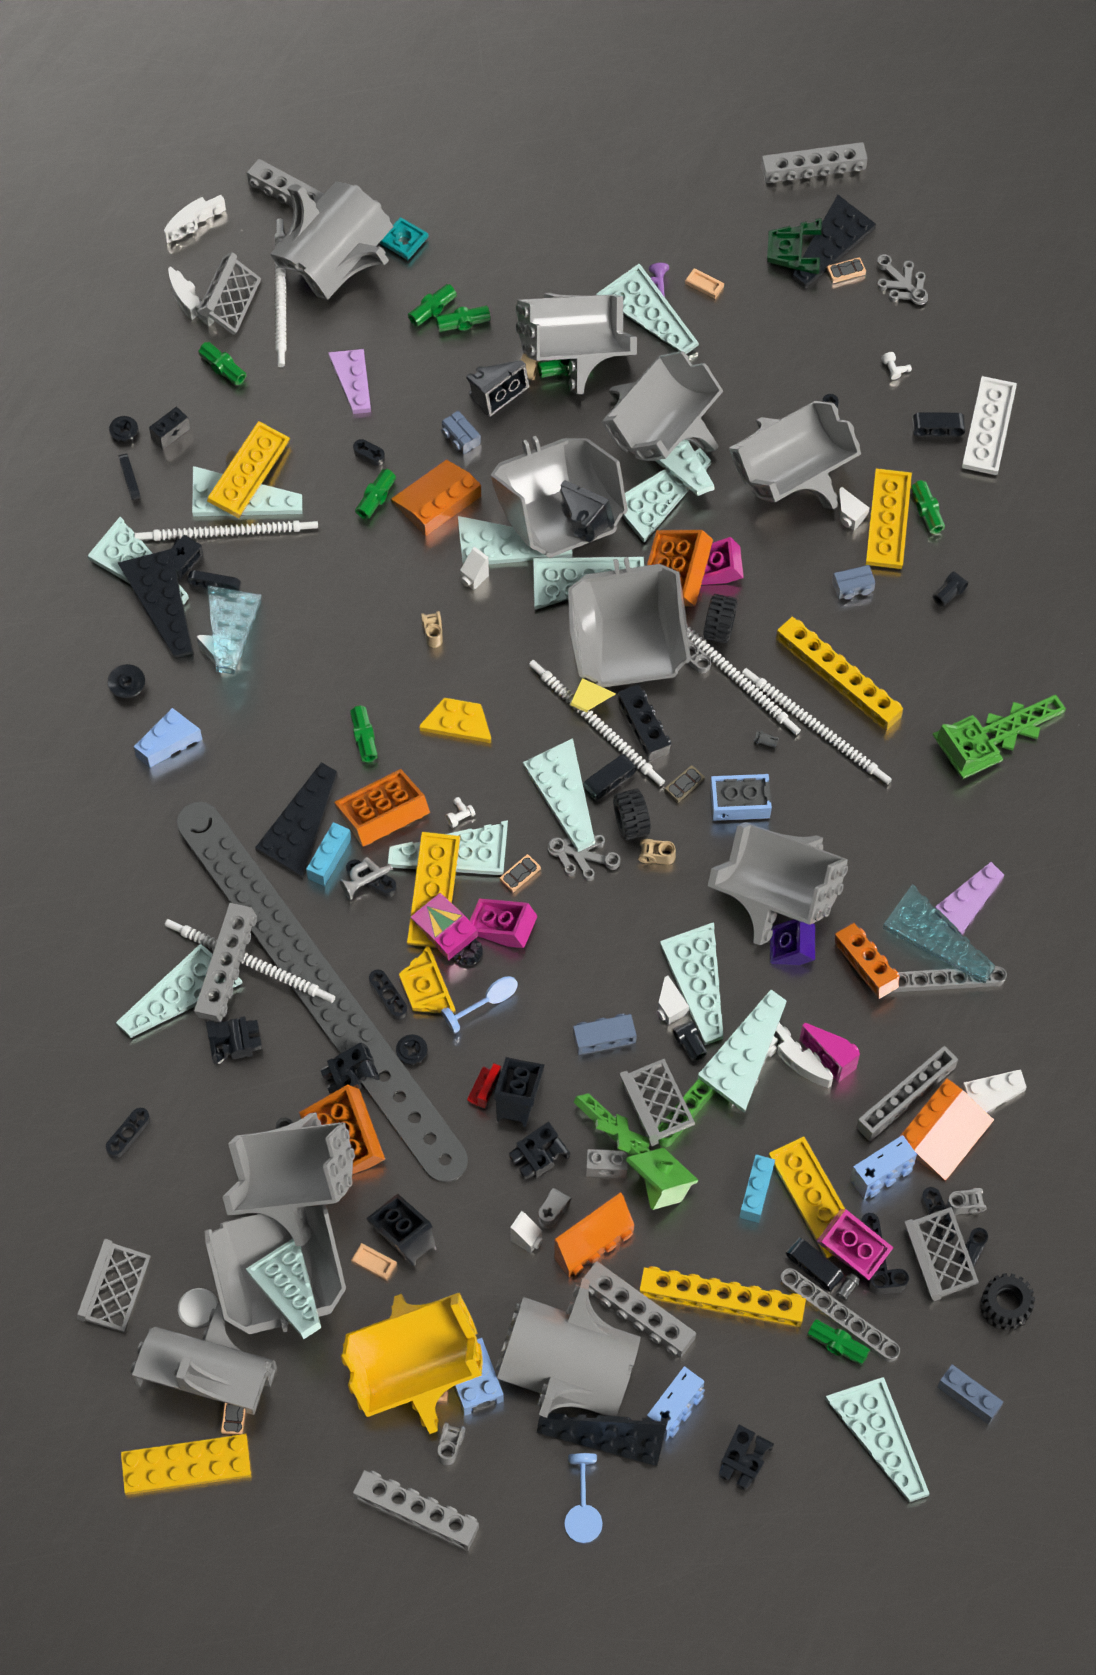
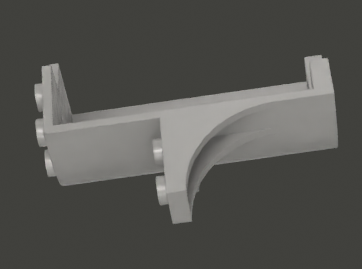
M335 182L317 203L310 199L307 190L301 185L291 184L287 189L293 202L292 224L285 238L270 255L278 267L299 271L317 297L328 300L353 274L370 266L385 265L389 261L385 251L381 247L376 246L394 226L390 222L389 216L381 209V204L364 193L359 186Z
M544 293V298L517 300L515 311L518 323H516L515 328L516 332L519 333L523 353L536 361L571 359L569 361V370L571 372L569 388L573 393L584 394L588 375L602 360L612 356L637 355V337L623 332V296L617 294L574 296Z
M684 351L660 355L636 382L611 387L609 393L617 404L601 423L621 449L626 453L630 451L636 454L635 458L645 461L666 459L683 440L694 443L704 453L716 451L719 446L701 417L721 395L723 390L709 367L705 363L692 365Z
M814 401L781 420L764 417L757 419L756 422L759 430L729 448L741 479L745 485L750 484L753 488L752 493L760 499L777 502L797 490L807 489L818 497L823 508L835 509L839 505L837 495L831 485V478L827 473L861 455L860 444L855 437L854 427L851 422L840 420L838 408L834 403Z
M747 822L737 825L730 859L726 863L711 868L708 887L735 897L745 906L753 922V943L762 945L771 939L773 933L771 930L772 924L776 920L777 913L809 925L829 915L837 895H840L843 891L842 881L848 871V866H846L848 859L824 851L823 837L817 835L811 837L784 835Z
M309 1113L299 1121L282 1128L235 1136L228 1145L239 1181L222 1196L227 1215L260 1213L270 1216L289 1231L296 1246H304L311 1238V1228L307 1224L304 1207L337 1203L346 1194L349 1187L352 1186L355 1152L351 1148L350 1135L345 1123L321 1125L317 1113Z
M582 1278L581 1284H576L572 1295L576 1298L574 1303H569L567 1312L523 1297L521 1304H516L495 1368L499 1370L497 1379L540 1393L537 1406L541 1407L540 1416L547 1418L552 1410L560 1407H579L606 1416H617L630 1379L631 1370L634 1366L641 1337L616 1329L598 1317L589 1300L590 1280Z
M217 1303L216 1309H212L209 1317L211 1323L209 1328H206L204 1331L203 1340L156 1326L149 1329L145 1341H141L138 1346L137 1353L139 1356L137 1361L132 1363L130 1370L136 1386L141 1387L144 1379L245 1408L246 1413L255 1414L264 1385L271 1387L277 1366L275 1360L241 1351L230 1341L225 1330V1320L221 1304Z

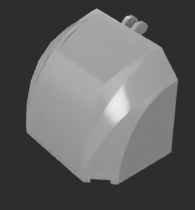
M534 436L531 438L534 448L532 451H530L527 440H523L522 449L524 454L498 463L491 474L499 503L514 530L530 548L541 552L549 558L589 543L585 541V536L578 538L574 535L575 529L572 523L567 522L562 512L561 502L563 500L560 493V484L564 480L609 499L615 523L611 528L608 527L593 541L615 533L617 530L616 525L620 518L628 511L620 462L587 438H565L540 447L538 438Z
M626 557L624 558L626 569L619 570V561L613 559L614 571L587 574L568 588L570 634L580 677H586L600 687L673 678L678 674L679 669L691 660L679 572L661 564L630 568L629 558Z
M325 1204L304 1207L307 1224L311 1228V1238L304 1246H301L319 1317L331 1314L346 1290ZM260 1213L220 1223L221 1228L213 1232L211 1229L204 1231L206 1247L224 1320L248 1334L281 1326L283 1332H288L287 1325L290 1323L248 1275L246 1268L293 1239L289 1231L274 1218Z

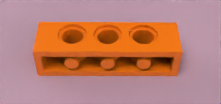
M853 923L835 933V945L879 999L899 988L900 976L898 972L889 966L888 960L884 955H880L874 942H870L866 938L862 928H858Z

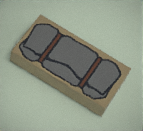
M691 765L665 788V792L679 803L705 780V777Z

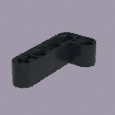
M874 1213L863 1215L861 1222L869 1227V1224L866 1223L869 1222L872 1226L871 1230L882 1238L878 1216ZM885 1259L871 1279L868 1280V1286L870 1291L876 1295L900 1293L906 1289L909 1275L903 1269L887 1270ZM894 1278H901L904 1283L898 1284L894 1281ZM874 1280H881L884 1285L877 1286Z

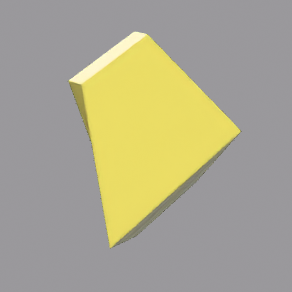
M582 678L570 705L587 713L588 710L614 696L616 693Z

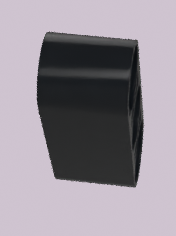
M919 412L912 416L913 434L916 436L957 437L965 433L964 415L962 413Z
M622 754L590 776L583 783V787L595 800H599L634 775L638 768L626 754Z
M798 1238L786 1251V1256L827 1291H831L844 1277L838 1267L802 1238Z

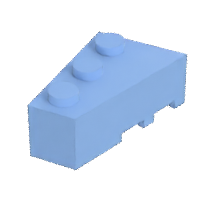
M172 708L134 746L135 755L151 768L171 757V754L186 749V746L194 742L201 741V730Z

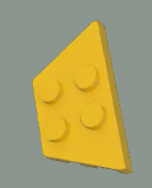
M444 698L419 727L420 731L491 743V735L482 706L477 703Z
M427 946L418 958L413 959L410 965L399 973V978L413 1011L441 1013L442 1009L449 1008L453 1014H456L455 1007L432 951Z

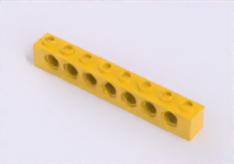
M792 616L777 630L776 640L885 731L901 718L903 708L898 701L891 699L885 690L879 689L870 678L861 674L856 666L850 665L841 654H837L832 650L828 643L821 641L817 634L809 631L800 620H796Z
M654 1266L644 1267L640 1292L649 1299L801 1328L806 1298H802L801 1295L795 1293L787 1295L774 1289L766 1291L761 1290L758 1286L745 1287L737 1282L724 1283L717 1278H709L708 1280L696 1274H689L687 1276L675 1270L666 1272ZM665 1281L667 1286L659 1287L657 1282ZM685 1285L688 1289L680 1291L677 1289V1286ZM703 1288L707 1290L708 1293L706 1295H700L697 1292V1290ZM720 1292H724L728 1295V1297L726 1299H721L718 1297L717 1294ZM744 1296L748 1301L741 1303L737 1298ZM765 1300L768 1306L762 1307L758 1304V1301ZM785 1304L789 1309L783 1311L779 1309L778 1305Z

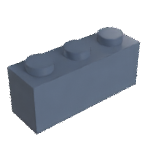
M619 1014L610 1019L599 1018L595 1022H580L573 1026V1036L578 1055L636 1043L637 1035L631 1014Z
M954 1365L950 1366L938 1384L940 1390L988 1425L1003 1404L1001 1399Z

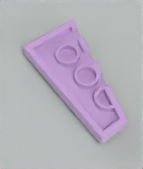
M364 349L328 352L330 361L334 366L353 414L371 412Z
M990 862L935 906L934 910L962 936L989 896L992 895L1000 884L1004 874Z

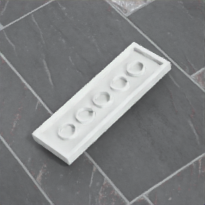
M982 376L962 468L993 475L998 474L1017 383Z

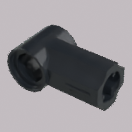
M953 571L948 575L944 584L933 594L932 598L936 604L944 607L956 595L962 594L969 582Z
M691 1020L672 1029L675 1039L680 1045H683L692 1062H697L707 1055V1051L698 1037V1031Z
M980 1227L971 1231L965 1244L973 1267L988 1241L987 1231ZM979 1235L984 1241L978 1243L974 1241L973 1237ZM963 1253L960 1254L957 1260L960 1265H962L965 1259Z

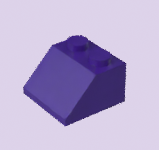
M793 919L772 927L770 963L802 965L815 960V924L809 925Z

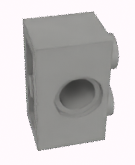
M588 1149L586 1177L626 1178V1159L628 1153L626 1151Z

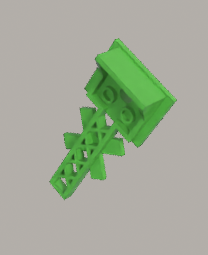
M1056 694L1025 709L1024 705L1013 702L1010 715L1005 718L989 713L986 721L988 726L982 727L977 718L972 715L952 725L944 724L939 731L934 732L932 735L961 778L964 779L1003 761L995 744L1003 741L1002 748L1013 751L1017 734L1038 739L1040 728L1035 726L1064 713L1066 708ZM1054 703L1057 709L1052 710L1047 708V706ZM1032 712H1040L1042 713V716H1033ZM1021 719L1027 720L1026 724L1020 722ZM986 733L996 734L995 738L990 740ZM969 746L972 750L968 751L965 750L963 747Z
M589 1093L576 1096L573 1103L596 1123V1129L607 1133L617 1143L618 1149L626 1151L630 1155L626 1161L645 1179L650 1208L654 1210L682 1202L690 1186L696 1184L698 1179L665 1148L650 1151L648 1149L650 1145L648 1138L629 1130L628 1118L618 1114L614 1117Z

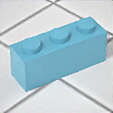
M334 822L332 823L306 868L309 880L322 886L326 885L351 841L350 829Z
M755 1155L739 1218L759 1223L775 1159Z

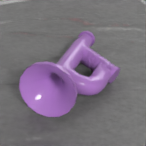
M655 263L649 266V272L655 275V277L650 278L665 297L663 277L669 270V265L666 263Z

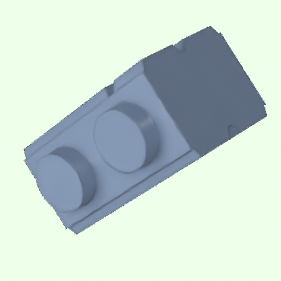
M459 411L442 421L441 432L445 438H450L453 447L457 451L460 450L463 454H466L472 448L474 449L480 445L481 435Z
M869 565L833 573L832 583L838 599H851L855 595H868L874 591L875 579Z

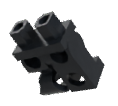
M243 1016L240 1019H230L225 1022H206L214 1064L222 1063L228 1058V1055H231L233 1059L245 1056L251 1057L253 1056L252 1051L262 1049L260 1036L249 1037V1034L259 1033L257 1020L246 1021V1017ZM222 1044L223 1049H219L215 1046Z
M362 1042L339 1054L334 1059H329L327 1061L328 1065L320 1070L325 1080L328 1081L331 1078L335 1080V1083L327 1086L329 1094L346 1085L360 1089L362 1087L361 1082L367 1080L366 1077L380 1080L370 1049Z
M548 1121L526 1136L522 1141H518L516 1148L509 1153V1157L514 1164L521 1160L526 1162V1165L519 1168V1171L524 1179H528L534 1175L538 1178L542 1173L550 1170L554 1166L553 1160L558 1159L559 1154H563L566 1159L570 1158V1151ZM551 1146L548 1152L544 1150Z
M739 1424L721 1460L719 1477L729 1481L733 1473L739 1475L736 1486L746 1491L751 1483H755L765 1463L763 1461L765 1452L767 1450L771 1451L774 1443L757 1435L755 1440L756 1448L753 1454H748L747 1451L756 1433Z

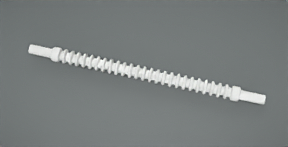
M281 218L276 220L275 248L285 238L283 219ZM275 262L276 351L278 352V367H284L287 349L285 328L286 270L285 268L278 267Z
M297 520L293 521V523H290V521L285 523L283 521L282 524L280 522L269 524L268 522L267 525H264V523L262 525H259V523L254 525L252 523L251 526L248 524L246 526H243V524L238 526L236 524L235 527L233 525H230V527L227 525L222 527L220 525V528H217V526L215 528L211 526L207 528L205 526L204 529L201 527L199 529H196V527L191 529L189 527L188 530L186 528H183V530L178 528L177 531L174 528L173 531H170V529L167 531L157 529L153 530V532L135 533V539H154V541H160L162 538L163 540L165 538H168V540L173 538L175 540L176 537L181 539L184 534L190 538L192 536L194 538H197V536L200 538L205 536L207 538L208 535L210 537L213 535L216 537L220 535L222 537L223 534H226V536L228 534H231V536L236 534L238 536L239 533L242 535L244 533H247V535L252 533L254 535L255 532L257 534L260 532L263 534L268 532L269 534L270 531H273V533L275 531H278V533L283 531L285 533L286 530L289 532L291 530L299 532L302 529H317L318 521L299 522Z
M687 624L688 638L702 649L711 660L713 659L712 662L716 663L717 667L720 666L721 670L724 669V673H728V677L732 676L731 679L735 680L736 684L739 683V687L743 686V690H747L746 693H750V697H754L755 701L758 700V704H762V708L766 707L765 710L769 711L770 715L773 714V718H777L776 720L780 724H784L795 735L799 734L801 729L788 718L785 712H782V709H778L777 705L774 706V702H770V698L766 699L767 696L762 695L763 692H759V688L755 689V685H751V681L743 678L744 675H740V671H736L735 667L732 668L733 665L729 664V661H725L724 657L721 658V654H717V650L713 651L714 648L710 647L709 643L706 644V640L699 637L698 633L695 634V630L691 631L692 628L688 627Z
M532 660L529 666L541 676V680L547 683L548 686H551V689H555V693L562 696L563 700L566 699V703L571 704L574 694H571L570 690L567 691V687H563L562 683L559 684L560 681L556 680V677H552L553 674L550 671L544 670L535 660ZM573 707L574 710H577V713H581V717L588 720L589 724L592 723V727H596L597 731L600 730L599 733L603 734V737H607V741L611 740V744H615L614 747L618 748V751L626 754L637 765L638 769L641 768V772L644 775H648L659 786L664 784L665 780L652 769V765L646 763L645 759L642 760V756H638L637 752L634 753L635 750L631 749V746H627V742L623 743V739H619L620 736L616 735V732H612V728L608 729V725H604V721H601V718H597L596 714L593 715V711L588 710L586 713Z
M747 668L743 670L742 674L755 683L756 688L763 690V693L767 692V696L771 695V699L775 698V702H779L780 706L784 705V709L788 708V712L792 711V715L796 714V718L800 717V721L808 724L809 728L812 727L813 731L816 730L817 734L820 733L821 737L829 740L830 744L833 743L834 747L837 746L838 750L841 749L842 753L845 752L846 756L854 759L855 763L858 762L859 766L862 765L863 769L866 768L869 774H874L887 785L891 782L892 778L878 769L877 764L871 763L870 759L866 760V756L862 757V753L858 754V750H853V746L849 747V743L845 744V740L841 741V737L837 738V734H833L832 730L828 731V727L824 728V724L820 725V721L816 722V718L812 719V715H808L807 711L803 712V708L799 709V705L795 706V702L791 703V699H787V696L779 693L778 689L775 690L774 686L771 687L770 683L767 684L764 678H759Z
M169 919L166 920V927L181 933V936L185 938L189 937V940L198 941L199 944L203 943L204 947L208 945V948H212L214 951L217 943L215 938H211L209 935L206 936L205 933L201 934L200 931L196 932V929L192 930L190 926H182ZM245 953L244 961L241 964L246 963V966H250L252 969L255 967L256 971L260 969L261 973L265 972V975L274 976L276 980L279 978L280 982L284 980L285 984L289 983V986L298 987L300 991L303 989V992H308L310 996H318L331 1003L334 1002L335 996L319 989L318 985L311 984L309 981L306 983L305 979L301 981L300 977L296 978V975L291 976V973H287L285 970L282 971L281 968L277 969L276 966L272 967V964L267 965V962H263L261 959L258 960L257 957L253 958L252 955L248 956V953Z

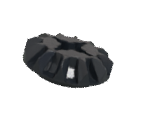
M129 416L117 417L110 423L109 432L112 438H115L117 441L123 440L126 442V440H132L133 436L137 435V422ZM126 425H127V431L124 430V431L121 433V429H124V427H126Z
M475 938L464 947L467 949L471 945V953L467 952L464 955V949H462L453 957L454 960L463 966L476 964L483 955L481 942Z
M406 1035L396 1045L397 1056L404 1064L414 1065L418 1062L421 1063L427 1055V1044L418 1035ZM415 1045L416 1053L412 1052V1054L408 1056L409 1051L406 1048L411 1049L412 1046Z

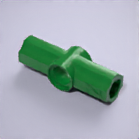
M446 284L433 295L431 293L427 294L422 299L421 304L408 313L411 323L414 326H419L431 316H438L443 311L444 306L457 297L454 287Z
M487 305L472 309L459 307L454 313L436 316L439 332L456 328L464 331L470 329L474 324L491 321Z
M205 342L198 350L199 355L210 363L212 369L218 375L223 374L234 385H240L244 382V379L247 377L246 372L234 363V360L228 353H222L210 342Z
M571 359L538 362L540 377L544 378L554 375L570 376L569 361Z
M382 469L374 483H370L367 486L363 499L355 509V513L364 520L369 519L377 506L384 503L388 490L396 480V475L391 470Z
M917 481L911 485V490L917 502L918 514L924 518L930 533H940L945 529V524L939 513V503L936 497L932 496L926 481Z
M361 705L355 706L350 710L355 742L358 744L362 762H373L378 758L374 743L373 727L369 722L366 707Z
M815 1319L807 1333V1336L825 1345L831 1353L837 1356L843 1355L861 1366L870 1352L869 1348L853 1340L844 1330L833 1329Z

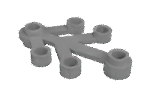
M880 255L877 260L878 268L886 270L897 281H890L884 278L879 279L877 288L881 291L887 288L906 289L908 291L899 292L898 290H891L889 300L892 302H896L899 299H907L917 305L925 304L928 300V294L923 289L926 278L925 273L917 272L915 274V282L917 283L915 288L911 284L914 268L912 261L907 260L904 262L903 270L905 275L903 277L891 265L892 259L889 255Z
M596 835L594 837L595 844L580 852L576 848L570 847L572 842L569 837L564 840L553 838L548 843V852L553 856L559 857L565 867L564 872L567 876L575 875L576 866L569 861L566 854L574 856L583 871V878L586 881H592L595 872L589 867L585 859L605 864L607 868L612 870L620 866V856L617 853L611 852L604 856L588 851L594 847L602 848L605 845V838L602 835ZM600 839L603 842L597 843L596 840ZM559 846L560 849L556 850L554 849V847ZM615 861L616 864H610L609 862ZM573 868L574 870L569 872L567 869ZM586 873H591L592 876L589 877V876H586L585 874H586Z

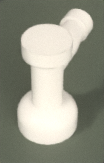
M888 352L881 357L882 362L889 367L892 380L900 378L901 373L911 372L910 364L896 367L894 352Z
M459 797L455 798L453 802L457 805L460 812L445 815L451 828L456 827L458 821L475 815L473 807L471 805L466 807Z

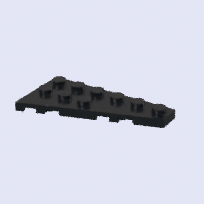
M837 195L822 221L821 235L814 236L802 257L820 258L819 274L796 269L792 279L802 287L807 288L827 270V266L835 264L876 228V223L840 195Z
M168 549L118 562V565L175 658L193 654L172 550Z
M321 762L260 840L255 850L303 879L322 823V817L326 811L327 802L337 777V771Z
M549 1413L547 1418L539 1417L536 1433L658 1466L668 1419L661 1418V1421H651L650 1418H642L641 1421L632 1420L630 1417L597 1415V1418H587L586 1415H578L577 1418L568 1417L566 1414Z

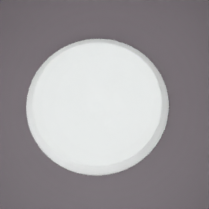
M195 1288L189 1290L179 1301V1317L186 1325L193 1328L208 1326L211 1323L209 1321L212 1309H216L218 1300L207 1289Z

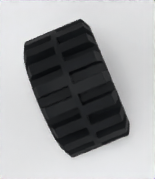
M714 594L711 597L704 625V639L727 644L730 640L738 605L737 598Z
M636 788L614 794V811L622 836L626 840L649 835L651 829L650 817L645 799L640 790Z
M1007 1273L1002 1274L1001 1277L999 1275L995 1276L993 1281L990 1280L981 1297V1311L984 1310L983 1316L985 1318L989 1317L988 1322L991 1325L993 1322L997 1324L996 1328L1000 1329L1001 1326H1004V1330H1009L1010 1327L1017 1329L1018 1325L1022 1326L1025 1324L1034 1308L1035 1297H1033V1289H1029L1030 1284L1028 1281L1024 1283V1278L1021 1276L1019 1279L1015 1278L1016 1274L1011 1273L1010 1277L1007 1276ZM1002 1293L1011 1294L1017 1299L1019 1307L1015 1310L1004 1309L998 1304L996 1296Z

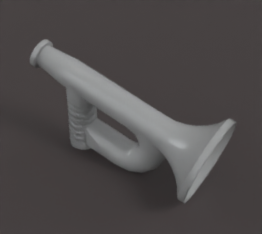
M366 857L363 862L351 869L350 878L352 881L340 879V884L347 898L352 900L354 892L359 887L386 874L390 870L392 871L393 868L390 863L379 868L372 860ZM367 868L373 871L363 877H358V873Z

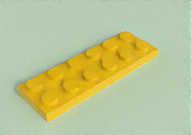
M258 421L208 496L207 502L240 518L284 451L290 438Z
M885 469L875 470L866 565L902 569L912 476L910 472Z
M422 832L411 916L439 893L452 903L460 836ZM410 917L407 945L437 948Z
M802 1137L770 1152L768 1156L771 1159H775L774 1167L817 1241L839 1210L845 1208L805 1137ZM818 1244L823 1255L826 1258L833 1256L830 1252H828L825 1248Z
M247 1434L121 1452L125 1495L252 1477Z

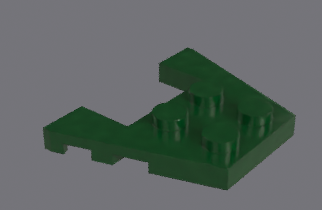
M817 218L815 222L807 223V221L802 222L799 226L792 228L791 226L770 230L768 234L767 262L819 274L820 258H802L803 235H821L822 218Z

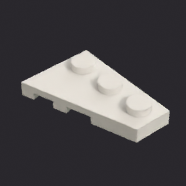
M1021 1069L964 1082L963 1084L964 1091L986 1113H990L997 1106L1011 1100L1027 1088Z

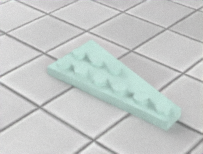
M640 264L596 294H617L623 296V314L679 352L684 351L687 354L699 345Z
M699 448L695 453L706 470L710 466L711 460ZM666 468L625 493L628 511L622 517L640 539L645 542L688 492L689 488L677 476L674 477L670 474V471Z
M193 466V516H233L207 502L208 496L223 474ZM261 484L242 515L302 514V494Z
M458 516L462 564H464L474 547L488 556L489 564L533 561V558H549L541 552L530 548L511 526ZM572 550L551 558H572Z
M626 557L533 558L535 610L568 600V588L587 574L614 571L613 559L619 561V570L626 569L624 564V558ZM628 557L630 568L644 566V557Z
M573 738L524 761L523 767L576 850L580 852L594 845L595 839Z
M508 820L492 826L491 824L484 825L483 828L473 830L471 828L446 834L460 836L456 872L503 875ZM408 842L391 846L388 864L390 863L392 868L417 869L420 842Z
M884 1377L825 1396V1400L908 1502L929 1496L928 1488Z

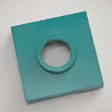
M400 217L394 223V227L380 241V244L409 260L429 235L424 230ZM403 237L410 239L406 245H403V242L398 240Z

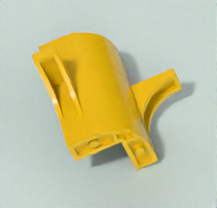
M460 1293L422 1305L408 1304L403 1295L399 1294L394 1296L390 1318L346 1334L341 1360L344 1366H348L350 1370L348 1388L351 1394H355L357 1405L361 1411H364L366 1417L411 1401L413 1409L415 1411L418 1410L422 1426L426 1427L429 1434L438 1431L439 1419L435 1406L444 1392L457 1384L482 1376L483 1357L481 1345L477 1342L476 1334L478 1333Z

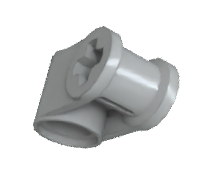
M553 1188L539 1209V1225L544 1229L553 1228L561 1215L567 1210L572 1198Z
M974 1188L952 1192L946 1202V1208L952 1207L954 1215L975 1214L986 1211L987 1207L984 1205L982 1198L983 1189ZM952 1200L958 1201L960 1206L954 1205Z
M448 1422L444 1423L437 1451L438 1460L441 1464L448 1466L455 1462L466 1427L458 1428L449 1425ZM444 1450H450L452 1455L446 1457L441 1453Z

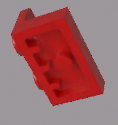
M493 1063L491 1069L482 1067L467 1098L469 1103L484 1109L486 1108L501 1074L500 1065Z

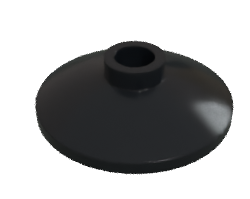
M124 664L114 668L108 677L110 691L121 698L134 697L145 686L143 671L131 664Z

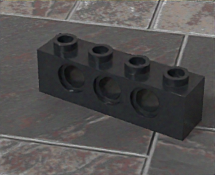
M639 684L619 691L617 701L650 762L670 754L672 743L669 736H665L663 732L662 722L656 719L655 709L653 705H649L645 690H641ZM650 736H655L657 738L651 739Z

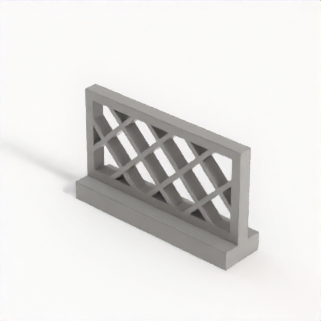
M231 252L222 258L198 309V313L202 316H209L234 335L240 327L261 278L236 260L237 255ZM234 265L239 268L241 275L235 276ZM249 276L254 280L252 286L248 285L246 277ZM236 278H242L244 287L239 288ZM232 279L234 289L228 288V280ZM240 290L246 291L247 299H242ZM230 292H236L238 301H232ZM223 293L227 297L228 302L222 303L221 294ZM239 303L240 313H236L234 304ZM229 305L230 315H226L224 306ZM215 307H219L221 316L213 313ZM233 317L234 327L229 325L227 318Z
M665 1059L631 1073H628L627 1070L619 1073L622 1084L651 1146L659 1144V1139L695 1125ZM664 1067L665 1071L662 1077L653 1074L655 1069ZM640 1075L647 1077L644 1084L636 1082L634 1078ZM651 1078L660 1081L657 1088L647 1086ZM664 1082L672 1084L670 1093L660 1090ZM645 1090L654 1092L651 1100L643 1098ZM658 1094L667 1096L664 1104L655 1102ZM671 1098L680 1101L677 1108L668 1106ZM652 1106L662 1108L659 1116L650 1113ZM665 1110L675 1112L672 1120L663 1118ZM681 1114L687 1116L688 1121L679 1123L676 1122V1119ZM660 1121L670 1124L668 1129L659 1132L658 1125Z
M952 1207L916 1220L910 1219L905 1221L933 1301L979 1284ZM950 1214L952 1219L949 1227L939 1224L941 1217ZM929 1222L934 1225L930 1233L927 1234L921 1231L919 1224ZM937 1226L947 1230L942 1240L932 1236ZM950 1232L956 1234L959 1238L955 1246L945 1242ZM930 1239L940 1243L936 1253L927 1248ZM943 1245L953 1249L949 1259L939 1255ZM956 1251L965 1255L962 1265L952 1261ZM937 1258L947 1262L943 1272L934 1268ZM950 1264L960 1268L956 1278L946 1274ZM963 1269L972 1274L973 1280L968 1282L959 1280ZM944 1276L954 1281L951 1288L942 1290L940 1284Z
M104 1239L76 1320L88 1321L124 1333L151 1256ZM114 1250L123 1252L126 1259L115 1263L112 1258ZM136 1257L144 1259L143 1266L135 1270L130 1260ZM128 1262L132 1272L122 1276L117 1266ZM114 1268L119 1278L108 1282L105 1274ZM134 1274L137 1284L128 1289L124 1279ZM121 1281L125 1291L115 1295L110 1285ZM108 1287L112 1297L102 1301L99 1291ZM128 1294L131 1300L130 1304L121 1308L117 1298ZM114 1300L118 1310L108 1314L104 1304ZM99 1306L102 1307L106 1315L99 1319L91 1317L93 1309ZM121 1313L124 1319L122 1326L113 1324L110 1317Z

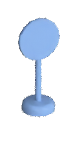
M511 976L498 979L488 988L486 998L456 1015L449 1008L442 1009L441 1013L449 1028L455 1034L460 1030L457 1019L487 1002L495 1004L505 1001L516 991L518 982Z
M590 1453L568 1455V1462L570 1464L580 1465L581 1505L575 1506L568 1512L565 1518V1529L571 1539L580 1543H587L596 1539L602 1530L603 1524L597 1509L586 1505L585 1465L594 1464L597 1461V1455Z

